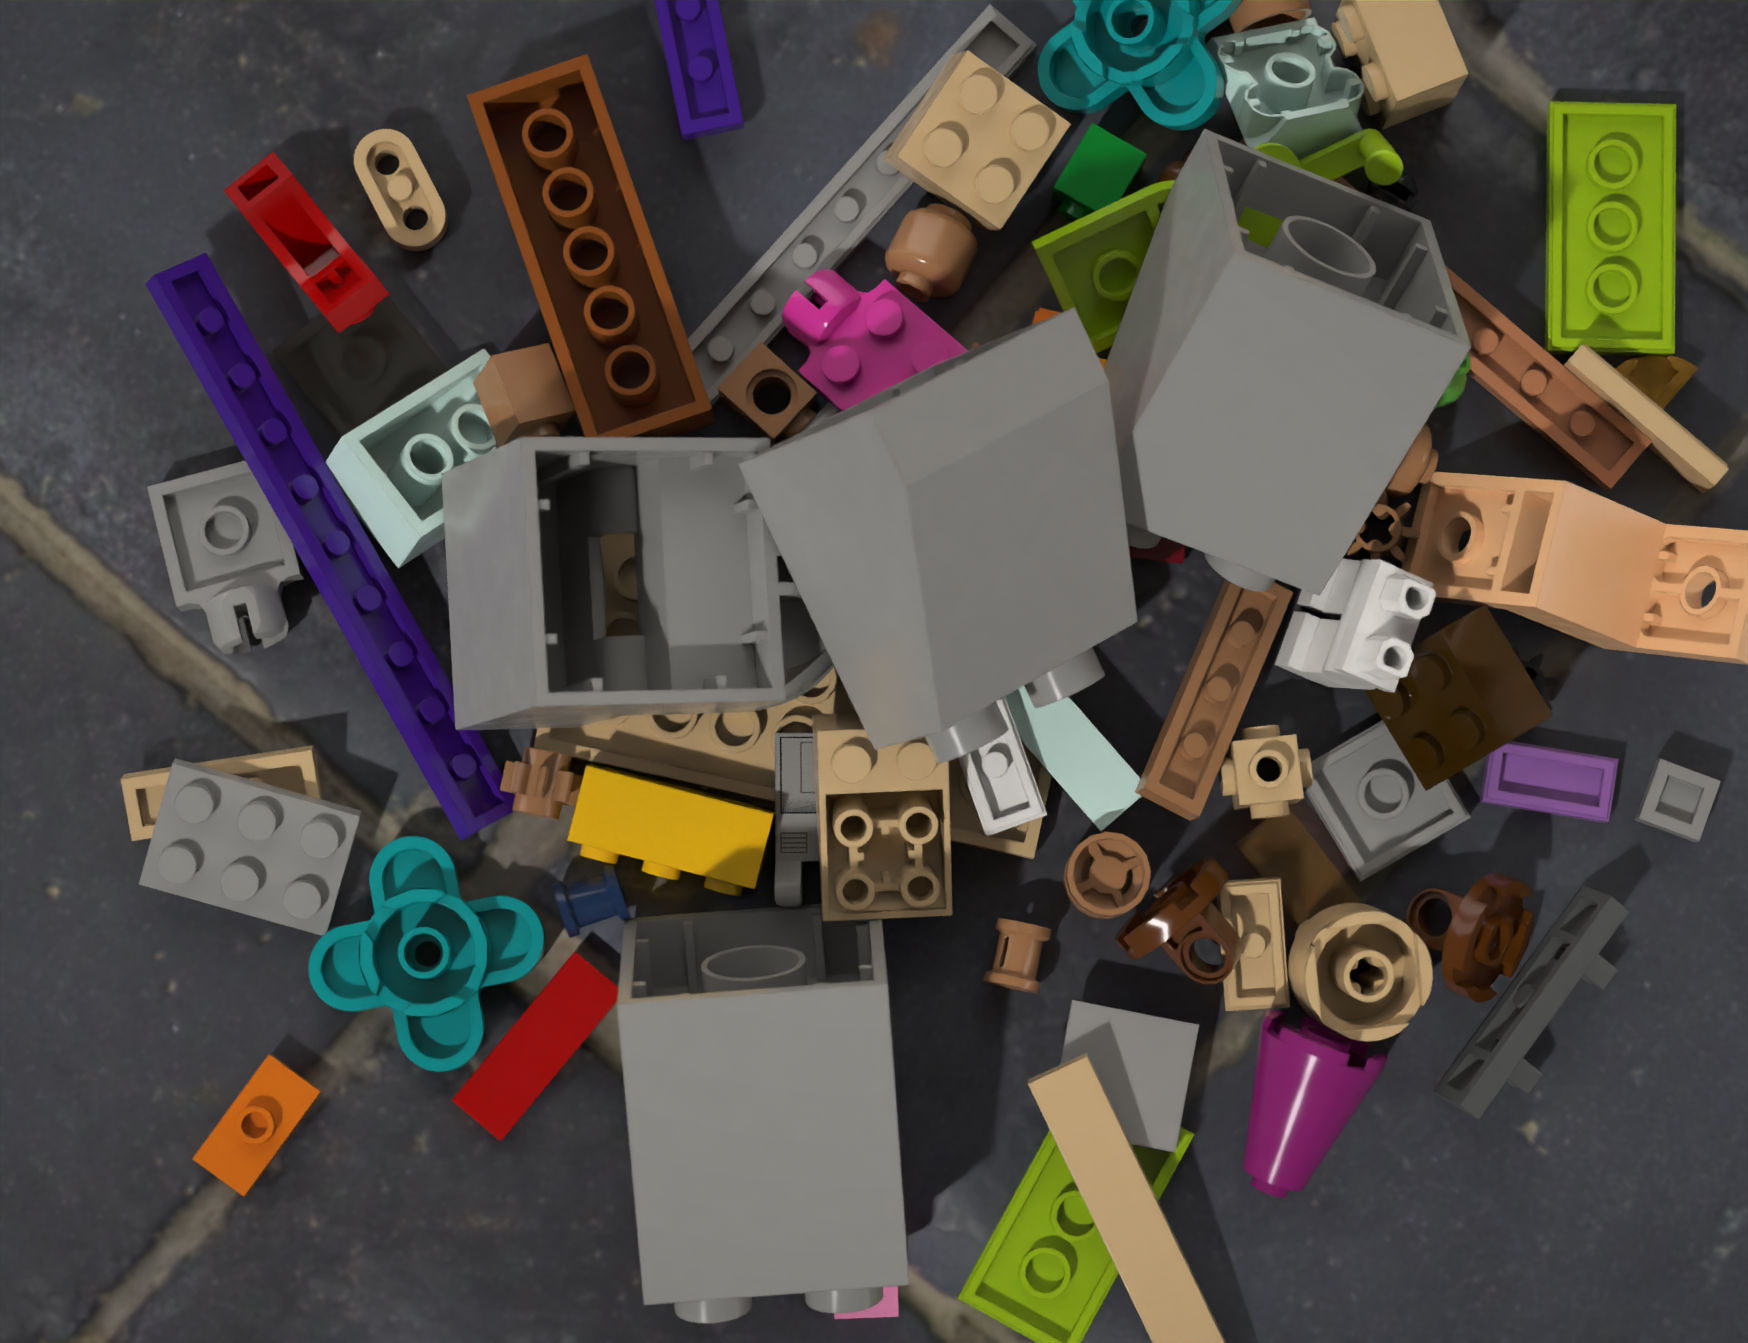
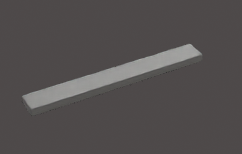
M991 4L688 338L712 409L721 400L717 389L718 386L760 341L768 348L786 328L781 315L794 291L797 290L810 301L816 292L804 280L822 269H830L837 272L916 184L885 162L883 158L953 54L968 50L1003 76L1010 79L1035 52L1037 44Z

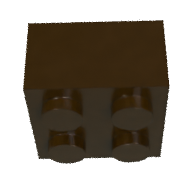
M1486 605L1481 606L1412 647L1411 650L1414 658L1407 677L1399 678L1394 693L1385 692L1378 688L1374 690L1364 689L1425 791L1553 716Z

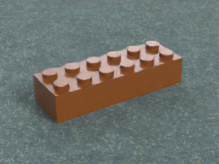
M588 54L468 94L467 98L585 437L675 438L716 424L710 401Z

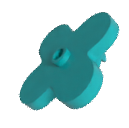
M1072 0L1077 7L1075 10V20L1051 37L1040 54L1038 61L1040 86L1045 95L1054 104L1077 114L1094 113L1104 109L1123 94L1130 91L1142 111L1151 120L1172 130H1190L1201 126L1215 114L1224 95L1223 73L1205 43V36L1228 19L1238 9L1242 0ZM1148 19L1143 32L1137 35L1139 24L1143 20Z
M419 836L398 838L380 850L370 869L369 885L374 908V915L371 917V920L339 926L324 934L311 952L308 965L309 978L316 994L326 1004L338 1010L360 1012L390 1007L393 1012L398 1042L404 1054L414 1064L423 1069L436 1072L452 1071L469 1063L477 1055L484 1042L486 1024L480 995L481 991L485 987L514 982L530 974L539 964L544 954L546 945L545 929L538 914L528 904L510 896H492L465 901L462 897L455 862L441 845ZM426 942H434L438 945L441 952L439 961L431 967L423 966L417 956L420 946Z

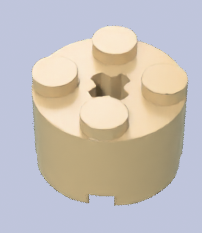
M1362 903L1337 904L1320 911L1311 919L1305 920L1299 925L1295 933V940L1292 944L1288 960L1290 986L1296 1000L1304 1011L1332 1031L1358 1041H1377L1400 1033L1410 1024L1408 1022L1417 1013L1419 1008L1425 1005L1432 988L1433 968L1425 943L1413 929L1399 918L1376 907ZM1361 959L1369 963L1370 966L1369 971L1359 974L1358 984L1350 979V972L1358 967V960Z

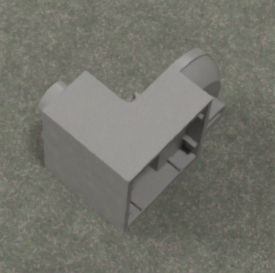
M520 437L442 473L455 730L573 728L626 715L751 712L784 704L796 699L816 686L833 669L834 664L738 465L769 449L770 438ZM634 533L640 635L606 638L607 589L600 537L608 534Z

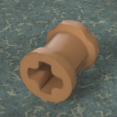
M998 918L995 929L1000 933L992 970L985 971L983 982L1024 992L1039 993L1041 983L1036 980L1043 942L1050 940L1052 930L1038 925Z

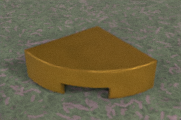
M1647 355L1627 360L1615 369L1659 407L1664 409L1698 368L1677 356Z

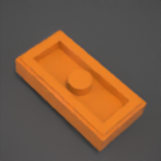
M268 1054L192 1159L243 1197L248 1196L323 1091L274 1055Z

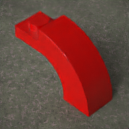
M274 152L270 153L223 190L339 334L351 324H357L368 318L375 310L377 304L389 295V292L375 274L340 235Z

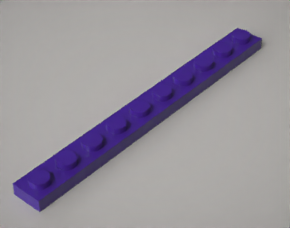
M207 253L153 275L145 285L460 840L462 841L515 812L512 810L515 796L513 793L500 791L503 775L477 730H455L454 696L450 681Z

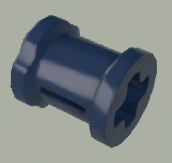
M614 864L605 866L601 875L568 886L562 881L552 884L555 899L569 938L580 935V928L615 916L621 921L631 918L627 900Z

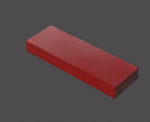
M575 951L451 1101L499 1141H503L617 1004L618 986Z

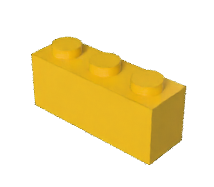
M591 763L586 765L567 841L582 844L580 855L590 859L617 864L619 854L644 860L641 871L679 880L682 870L705 876L703 887L728 895L741 896L743 886L755 889L759 883L775 821V810Z

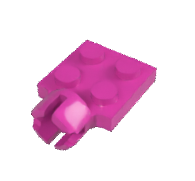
M818 270L804 280V282L816 292L812 299L821 308L818 309L801 293L795 290L786 303L781 315L788 332L811 352L806 363L798 370L801 378L840 412L937 363L968 351L886 279L875 289L866 293L857 291L833 270Z

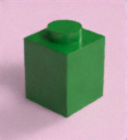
M1091 123L1053 188L1051 201L1060 205L1057 213L1066 221L1072 223L1126 197L1144 167L1147 154L1096 124Z

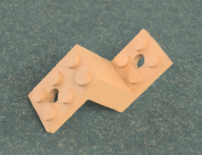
M1434 471L1429 482L1422 485L1411 527L1420 532V538L1408 539L1405 551L1407 561L1402 563L1401 569L1434 583L1432 587L1436 592L1434 602L1480 607L1486 605L1489 608L1506 609L1604 649L1748 665L1747 530L1665 524L1568 481ZM1471 529L1468 544L1459 552V541L1463 532ZM1716 582V592L1713 599L1707 606L1702 608L1701 598L1707 585Z

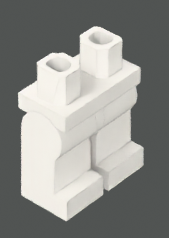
M1343 558L1320 596L1302 589L1297 601L1298 605L1330 619H1320L1307 612L1294 611L1275 665L1325 687L1366 690L1378 688L1385 692L1394 693L1399 678L1407 677L1414 658L1411 650L1413 639L1421 618L1429 615L1436 596V592L1432 589L1434 583L1383 560L1362 559L1358 561Z

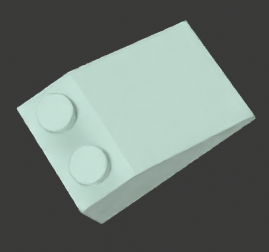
M485 349L472 355L342 436L325 462L351 509L398 568L445 539L441 474L499 448L473 384L491 357Z

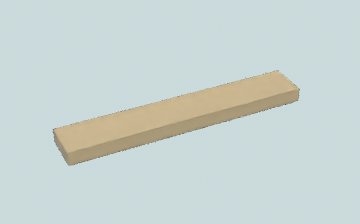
M1087 1052L1028 1079V1085L1152 1343H1226Z

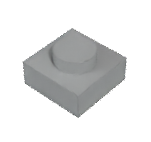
M1658 759L1653 767L1635 820L1689 841L1698 842L1700 841L1721 781L1666 760Z

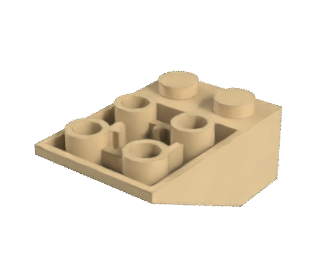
M857 713L812 715L814 783L823 922L953 916L949 761L937 763L925 737L874 750Z

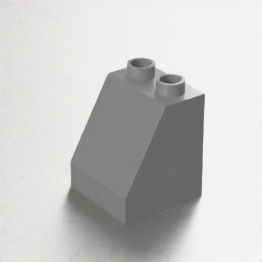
M1203 130L1166 199L1104 367L1110 386L1128 545L1149 549L1157 546L1161 538L1165 537L1204 552L1206 560L1218 574L1244 589L1258 592L1267 591L1272 587L1275 580H1279L1313 594L1321 595L1471 349V344L1430 220L1281 161L1209 130ZM1245 207L1284 220L1268 248L1248 240V230L1238 226L1237 221Z
M1075 307L937 363L738 464L874 750L925 737L937 763H944L968 754L994 741L1009 730L996 701L1025 686L1034 707L1039 708L1062 700L1103 678L1105 673L1093 646L1138 622L1109 380Z
M822 904L625 919L617 1010L644 1305L674 1303L675 1314L683 1320L694 1323H719L739 1318L748 1313L753 1306L752 1297L805 1293L806 1304L814 1310L825 1313H851L865 1310L878 1304L883 1298V1287L909 1285L882 919L823 922Z

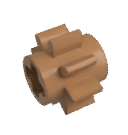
M1384 490L1355 537L1356 542L1351 544L1347 550V555L1353 558L1366 550L1371 554L1370 560H1382V556L1393 554L1398 561L1405 563L1407 561L1405 553L1400 549L1405 538H1420L1418 530L1405 527L1402 521L1411 513L1412 506L1407 502L1393 510L1388 506L1389 497ZM1375 515L1383 522L1391 517L1395 520L1388 528L1393 538L1385 545L1377 539L1371 540L1367 544L1364 540L1371 532L1366 522Z
M525 747L522 762L506 761L500 791L515 795L513 811L559 820L562 805L576 806L583 776L569 772L572 761L571 756Z

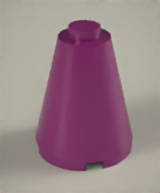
M1267 1010L1260 1029L1242 1167L1247 1173L1252 1175L1250 1184L1254 1188L1272 1196L1286 1198L1289 1190L1302 1191L1383 1072L1388 1056L1383 1051L1372 1057L1367 1056L1366 1054L1371 1043L1353 1040L1340 1035L1313 1018L1303 1016L1300 1026L1297 1027L1283 1023L1287 1011Z

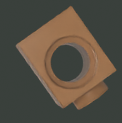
M761 341L717 388L721 400L763 438H770L772 446L781 443L785 437L789 439L799 434L817 416L812 410L818 403L817 392ZM779 385L785 388L791 396L788 407L778 414H766L760 411L754 401L757 393L763 387Z

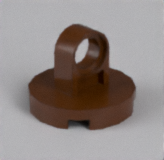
M1212 856L1207 861L1204 859L1197 861L1154 894L1157 900L1145 911L1144 916L1147 918L1146 920L1136 911L1118 931L1114 940L1132 960L1144 957L1161 946L1192 980L1202 984H1217L1225 980L1240 959L1242 952L1241 939L1211 901L1225 886L1229 875ZM1200 938H1209L1216 941L1225 952V962L1219 965H1211L1204 962L1195 952L1194 942Z
M1501 873L1488 874L1474 884L1466 896L1457 892L1434 888L1419 892L1413 897L1407 908L1406 921L1407 925L1413 929L1426 946L1442 952V976L1446 988L1457 995L1479 1003L1491 1000L1497 994L1490 986L1495 982L1499 974L1511 978L1521 962L1528 946L1534 915L1533 912L1523 909V899L1532 894L1530 888L1517 879ZM1443 900L1451 909L1452 921L1444 934L1435 936L1427 926V912L1435 902Z

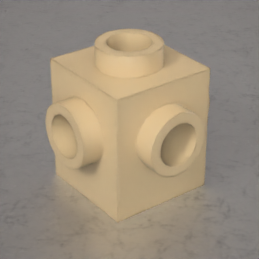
M1279 725L1241 729L1242 740L1230 743L1227 757H1224L1219 769L1222 796L1232 795L1233 810L1250 809L1251 819L1290 815L1289 804H1295L1304 799L1303 787L1313 786L1309 749H1298L1296 734L1280 736ZM1271 758L1278 763L1280 774L1275 781L1267 782L1258 776L1256 766L1260 759Z

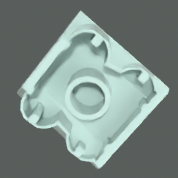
M1315 17L1214 37L1206 44L1221 67L1224 77V92L1248 147L1253 148L1264 143H1278L1289 148L1300 160L1363 130L1357 113L1365 86L1356 73L1346 68L1336 67L1333 61L1336 42L1329 31L1318 25Z

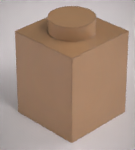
M549 343L492 355L473 382L498 447L520 437H560V431L576 411Z

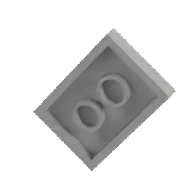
M175 758L171 766L139 885L323 936L329 928L362 811Z

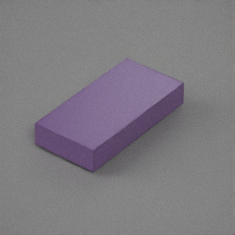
M1510 741L1487 755L1480 802L1608 823L1619 759Z

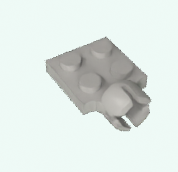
M246 461L148 486L147 489L176 607L181 612L191 609H203L207 616L213 643L223 654L252 652L245 621L247 619H250L255 638L262 639L264 649L286 638L289 629L281 595L285 586L304 579V575L295 547Z

